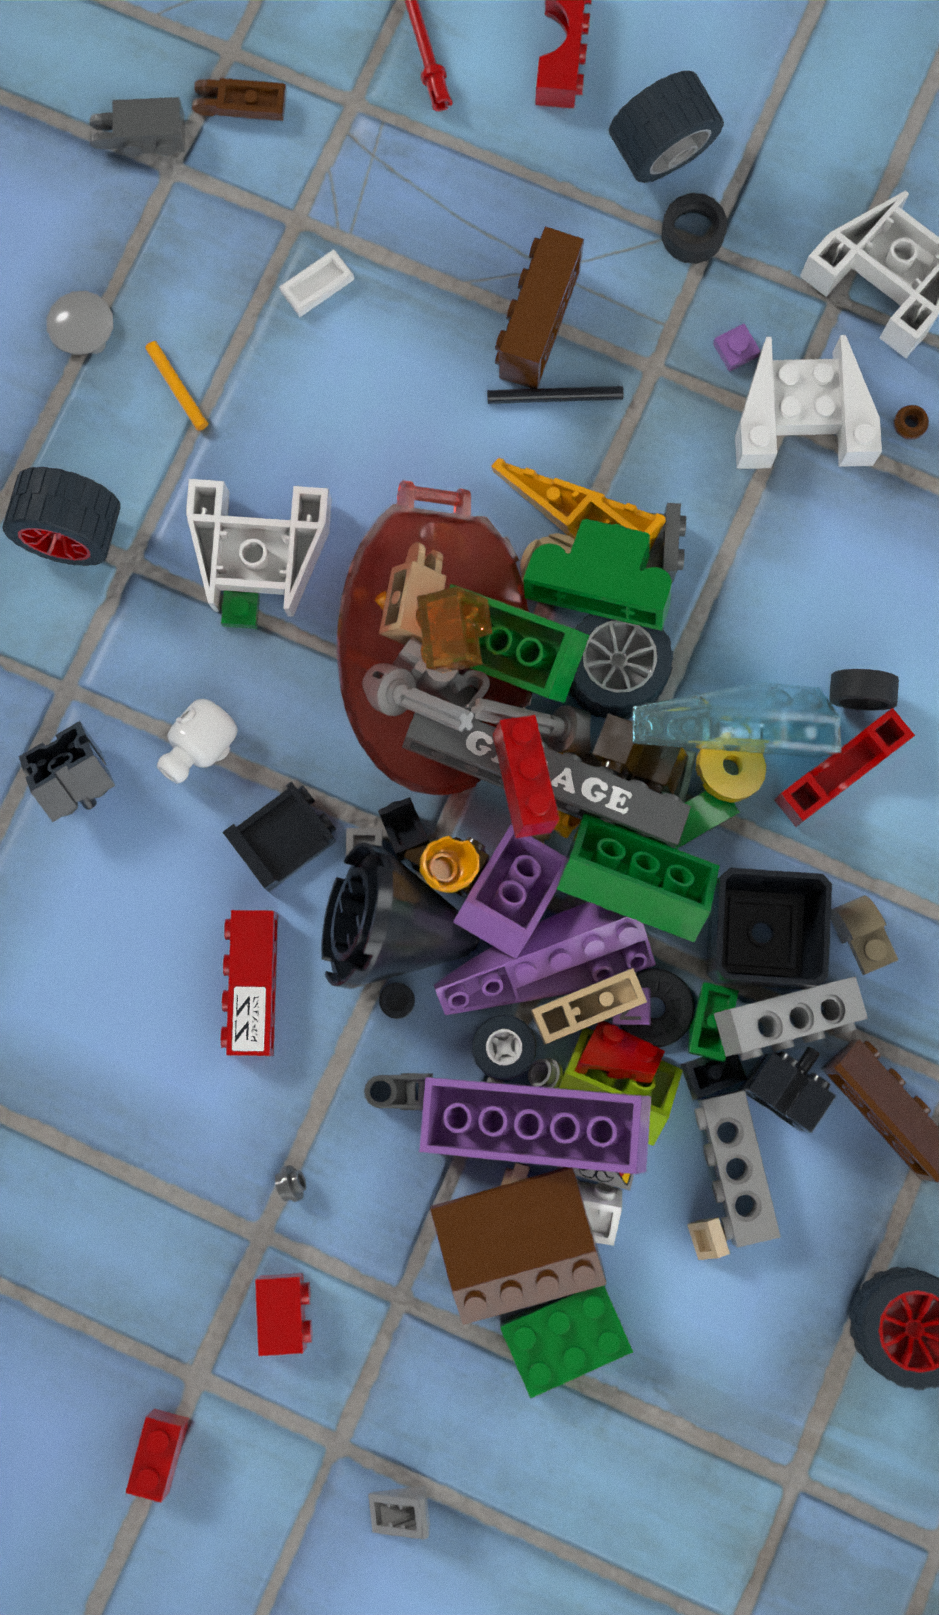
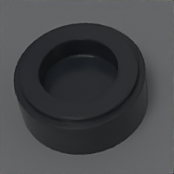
M392 983L382 990L379 997V1005L383 1013L388 1017L402 1019L413 1011L415 996L407 985Z

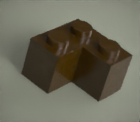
M608 714L592 752L601 763L600 767L612 770L617 777L627 781L637 780L645 783L652 791L673 795L689 757L681 745L650 736L641 724Z

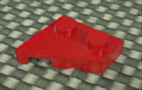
M601 1021L597 1024L574 1071L579 1074H586L589 1068L604 1070L608 1078H629L633 1081L651 1083L665 1051L615 1025Z

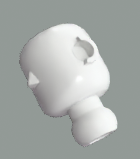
M208 699L195 700L176 719V722L169 730L167 738L173 749L170 753H166L159 758L157 763L158 770L169 780L179 784L187 779L192 765L207 768L216 761H221L228 755L230 751L229 745L237 735L238 729L235 721L226 711Z

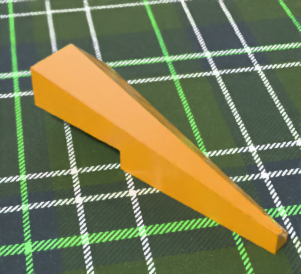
M498 458L491 465L493 472L566 535L574 539L582 520L589 519L611 525L619 524L629 529L646 532L650 535L651 550L666 522V518L659 513L654 515L637 509L636 505L630 503L622 504L608 499L604 494L558 478L551 479L537 474L535 470L527 467L522 469L508 464L501 458Z

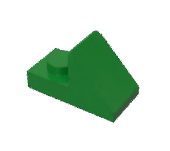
M707 982L701 984L695 1018L689 1029V1054L722 1062L725 1061L726 1055L714 1013L736 1008L739 990Z

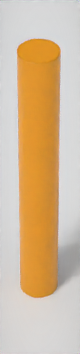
M156 341L148 343L145 346L146 351L197 431L205 429L208 426L207 420Z

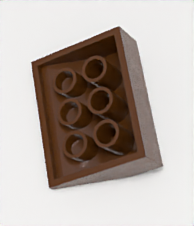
M564 1167L430 1206L450 1287L463 1325L607 1284L602 1259L574 1169L571 1167Z

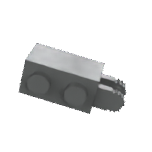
M179 97L112 100V112L93 114L89 119V126L101 131L113 130V132L91 134L90 145L94 149H118L120 155L131 157L148 153L172 155L176 152H186L185 114Z

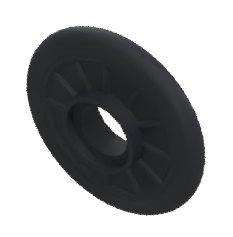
M650 968L635 973L641 988H650L651 998L656 997L663 1001L665 1012L659 1018H651V1025H620L622 1030L656 1047H664L675 1043L688 1031L694 1017V1000L689 987L679 976L664 969Z

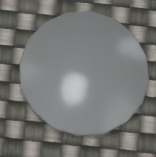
M87 291L70 292L60 297L51 306L47 316V332L54 346L73 355L98 354L102 352L113 329V314L107 302L97 294Z

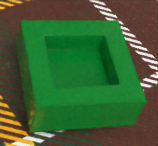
M224 591L221 615L222 626L257 629L260 594Z

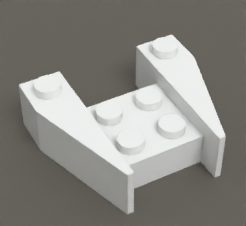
M906 190L831 231L808 256L800 275L802 279L827 297L852 268L894 300L901 307L889 319L880 339L905 358L910 355L927 335L939 315V237L902 210L909 195Z
M840 335L833 350V359L773 360L772 337H766L735 435L736 468H771L777 455L776 435L837 434L839 467L873 466L882 452L880 417L846 335Z
M189 479L186 515L207 601L214 611L220 612L221 590L284 595L283 609L289 617H293L329 535L332 505L329 489L293 486L291 520L228 516L230 492L224 481Z

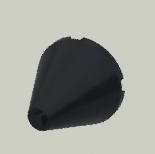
M361 842L348 853L344 863L351 865L345 879L336 877L327 902L322 929L321 957L322 960L331 962L332 972L326 971L325 977L332 986L346 989L357 988L467 957L471 951L477 948L479 937L453 922L459 910L384 847Z

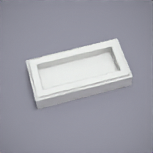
M333 249L279 286V288L298 316L301 317L352 282L354 275Z

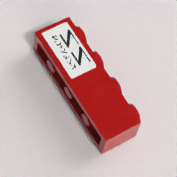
M231 910V919H225L224 937L225 940H230V952L225 954L223 958L224 976H229L228 990H223L222 1011L227 1012V1026H222L221 1048H226V1055L274 1056L278 913L274 910Z

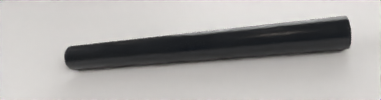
M623 386L487 390L488 404L623 400L624 397Z

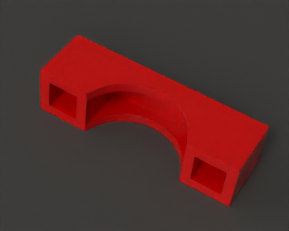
M545 0L544 15L555 20L563 28L566 39L553 52L539 56L535 105L574 109L576 95L582 96L584 74H578L579 65H585L587 44L581 43L582 34L588 35L590 13H584L585 4L591 5L592 0Z
M891 708L838 751L781 792L774 801L793 825L797 827L907 743L915 734L897 712Z

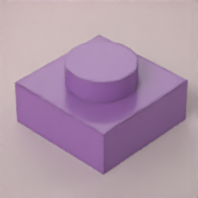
M744 323L714 338L713 345L729 372L758 358L761 351Z

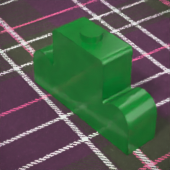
M584 519L580 524L570 553H565L561 546L552 543L540 545L535 549L525 572L523 582L525 599L662 631L670 608L672 579L661 568H646L650 550V535L648 533L629 529L619 524L611 525Z

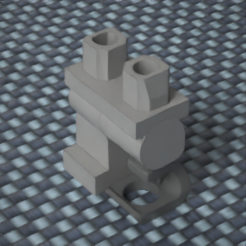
M412 636L392 665L410 672L416 681V689L471 711V708L475 706L476 699L483 698L489 689L490 681L488 676L484 672L474 670L466 671L463 675H460L458 671L460 668L459 661L450 654L439 652L442 649L440 644L433 641L430 647L427 648Z

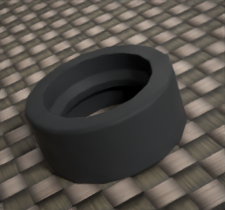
M689 193L679 196L669 205L664 214L661 238L665 249L673 258L684 263L698 264L711 259L718 253L727 231V217L724 209L714 198L702 193ZM688 213H696L707 217L714 226L711 239L701 244H691L681 240L674 231L677 218Z
M844 669L835 671L831 674L829 701L833 705L847 709L869 711L891 709L897 706L899 678L892 673L872 669Z

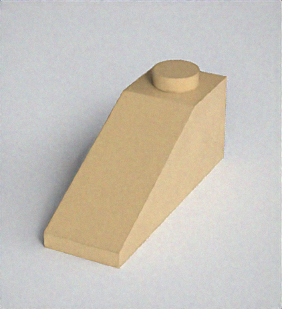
M632 968L532 1009L531 1014L543 1043L546 1045L647 1003V1000Z

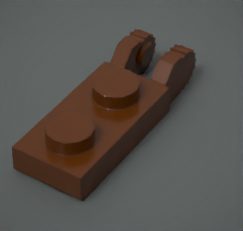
M220 78V80L199 79L195 81V93L205 97H217V99H194L192 101V110L199 115L214 116L218 114V116L284 121L287 88L284 83Z

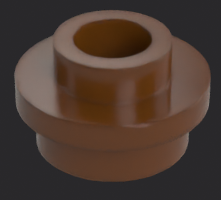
M917 405L902 407L894 417V428L905 439L921 437L929 425L927 413ZM905 420H913L916 427L911 428L907 426Z

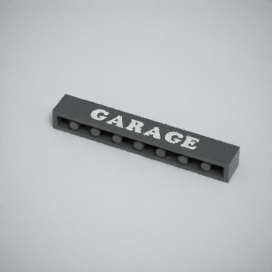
M415 712L402 748L504 788L493 739L496 727L475 719L474 715L471 723L474 725L470 731L464 729L460 732ZM542 742L557 810L578 819H582L585 813L675 848L678 845L691 806L682 803V800L673 794H660L652 791L643 782L637 780L627 781L617 777L615 772L608 768L600 766L595 768L582 763L581 758L570 753L560 754L550 750L548 745Z

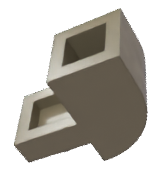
M861 896L831 909V921L842 944L848 942L862 975L899 960L884 929L886 923L878 908L868 896Z

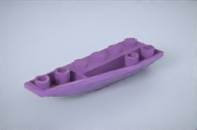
M587 902L538 922L517 959L492 946L461 965L433 986L445 1015L574 993L632 968L636 973L652 967L656 963L643 923Z

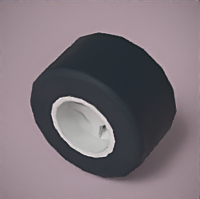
M497 1015L487 1019L477 1028L472 1039V1054L476 1065L484 1074L498 1080H511L521 1076L531 1067L536 1056L537 1042L533 1031L523 1020L513 1015Z

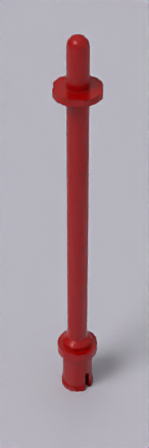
M404 0L424 65V69L420 74L422 84L427 86L432 109L438 112L447 110L448 106H452L453 101L445 81L447 78L446 69L436 62L418 0Z

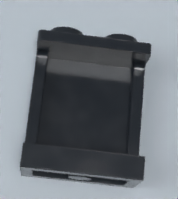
M292 781L286 785L287 789L252 816L238 826L232 824L222 832L268 892L337 842L331 834L337 830L325 813L319 817L311 808V805L315 803L313 797L303 785L297 789Z

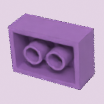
M510 825L453 922L517 959L557 890L566 857L531 836L515 839L513 826Z

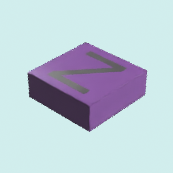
M642 988L647 1003L613 1016V1025H651L650 988Z

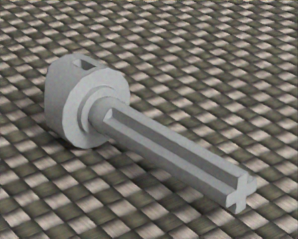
M378 663L371 667L363 678L362 686L367 700L375 710L381 713L397 716L409 709L460 732L464 729L470 731L474 726L471 723L474 717L471 711L416 689V681L413 675L403 668L387 663Z
M477 698L475 706L471 708L475 719L498 724L499 720L536 715L539 732L541 735L547 736L548 743L554 751L584 756L591 750V712L589 710L566 705L556 709L553 715L483 698Z

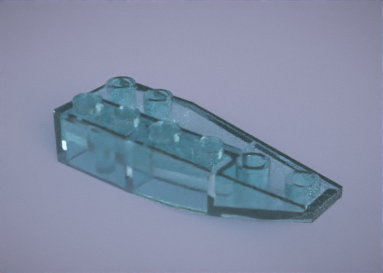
M757 682L632 707V743L816 758L841 753V717L820 687Z

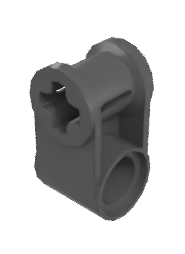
M401 1073V1075L374 1076L365 1085V1098L370 1105L377 1108L423 1110L425 1077L433 1078V1073ZM376 1081H385L390 1085L391 1096L388 1100L377 1102L371 1097L370 1089ZM416 1083L419 1084V1095L417 1101L415 1100Z

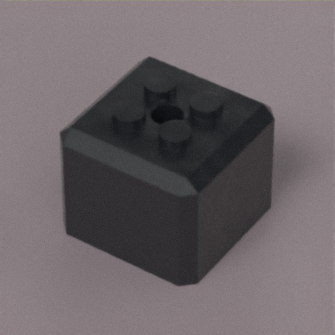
M730 867L717 878L709 914L707 976L715 984L802 990L819 986L829 977L832 883L824 874ZM764 923L770 928L771 937L768 942L759 943L753 938L752 929L755 924Z

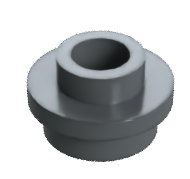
M288 1165L275 1175V1185L282 1200L285 1202L289 1200L293 1202L302 1200L303 1191L306 1190L307 1186L305 1177L300 1170H296L293 1166Z

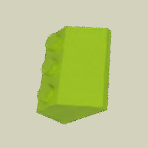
M589 1028L582 1029L558 1088L651 1096L648 1144L654 1146L669 1118L683 1072L682 1069L661 1060L651 1083L633 1081L629 1078H608L606 1071L590 1068L586 1074H579L574 1070L594 1030Z

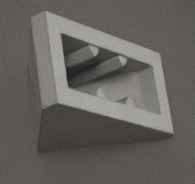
M426 1485L377 1491L368 1494L372 1533L416 1539H426L429 1537L430 1517Z

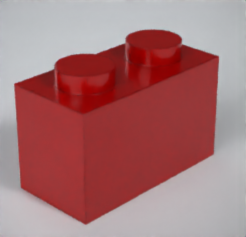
M303 1273L260 1275L255 1279L258 1356L303 1354L307 1348V1343H312L313 1340L312 1320L305 1319V1305L311 1304L310 1282H304Z
M155 1408L145 1417L125 1491L126 1494L159 1503L163 1502L170 1493L189 1422L188 1417Z

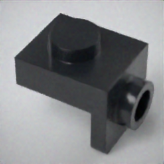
M411 798L394 801L378 810L399 861L404 859L407 850L430 844Z

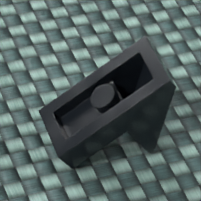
M738 1054L726 1056L724 1062L699 1057L680 1064L693 1100L747 1080Z

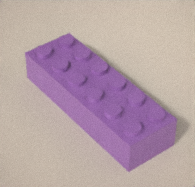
M425 1077L419 1152L630 1174L645 1173L647 1167L651 1096Z

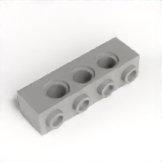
M856 976L714 1013L725 1055L740 1054L741 1060L763 1055L761 1048L770 1045L773 1052L794 1047L793 1039L803 1037L804 1043L826 1038L824 1031L833 1028L835 1035L856 1029L854 1022L868 1019ZM821 1005L825 1009V1018L821 1013ZM790 1013L793 1015L795 1019L794 1026L791 1024L789 1019ZM758 1021H760L764 1027L763 1035H761V1033L758 1030Z
M735 1091L698 1100L700 1108L694 1109L695 1118L699 1130H705L708 1144L703 1145V1151L708 1167L714 1166L717 1180L712 1181V1189L716 1202L723 1203L726 1217L720 1218L721 1226L725 1230L726 1240L731 1239L733 1245L742 1247L781 1238L745 1091ZM724 1122H730L735 1128L734 1138L727 1143H723L717 1135L718 1127ZM739 1158L744 1165L743 1174L739 1178L731 1179L727 1175L726 1166L731 1159ZM742 1195H749L753 1202L751 1211L746 1215H739L735 1209V1202Z

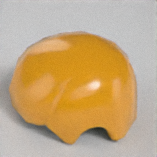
M446 836L427 845L420 857V872L428 885L433 889L445 893H453L467 887L479 871L480 856L470 841H458L450 836Z

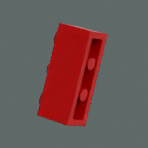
M536 715L499 720L493 733V739L515 839L551 833L560 819Z

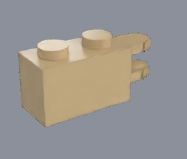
M418 542L413 543L408 549L405 563L393 567L391 570L379 631L380 635L403 645H406L412 636L423 645L431 644L435 641L439 630L438 620L441 604L445 598L444 588L447 576L441 574L444 556H442V553L432 550L425 560V545Z

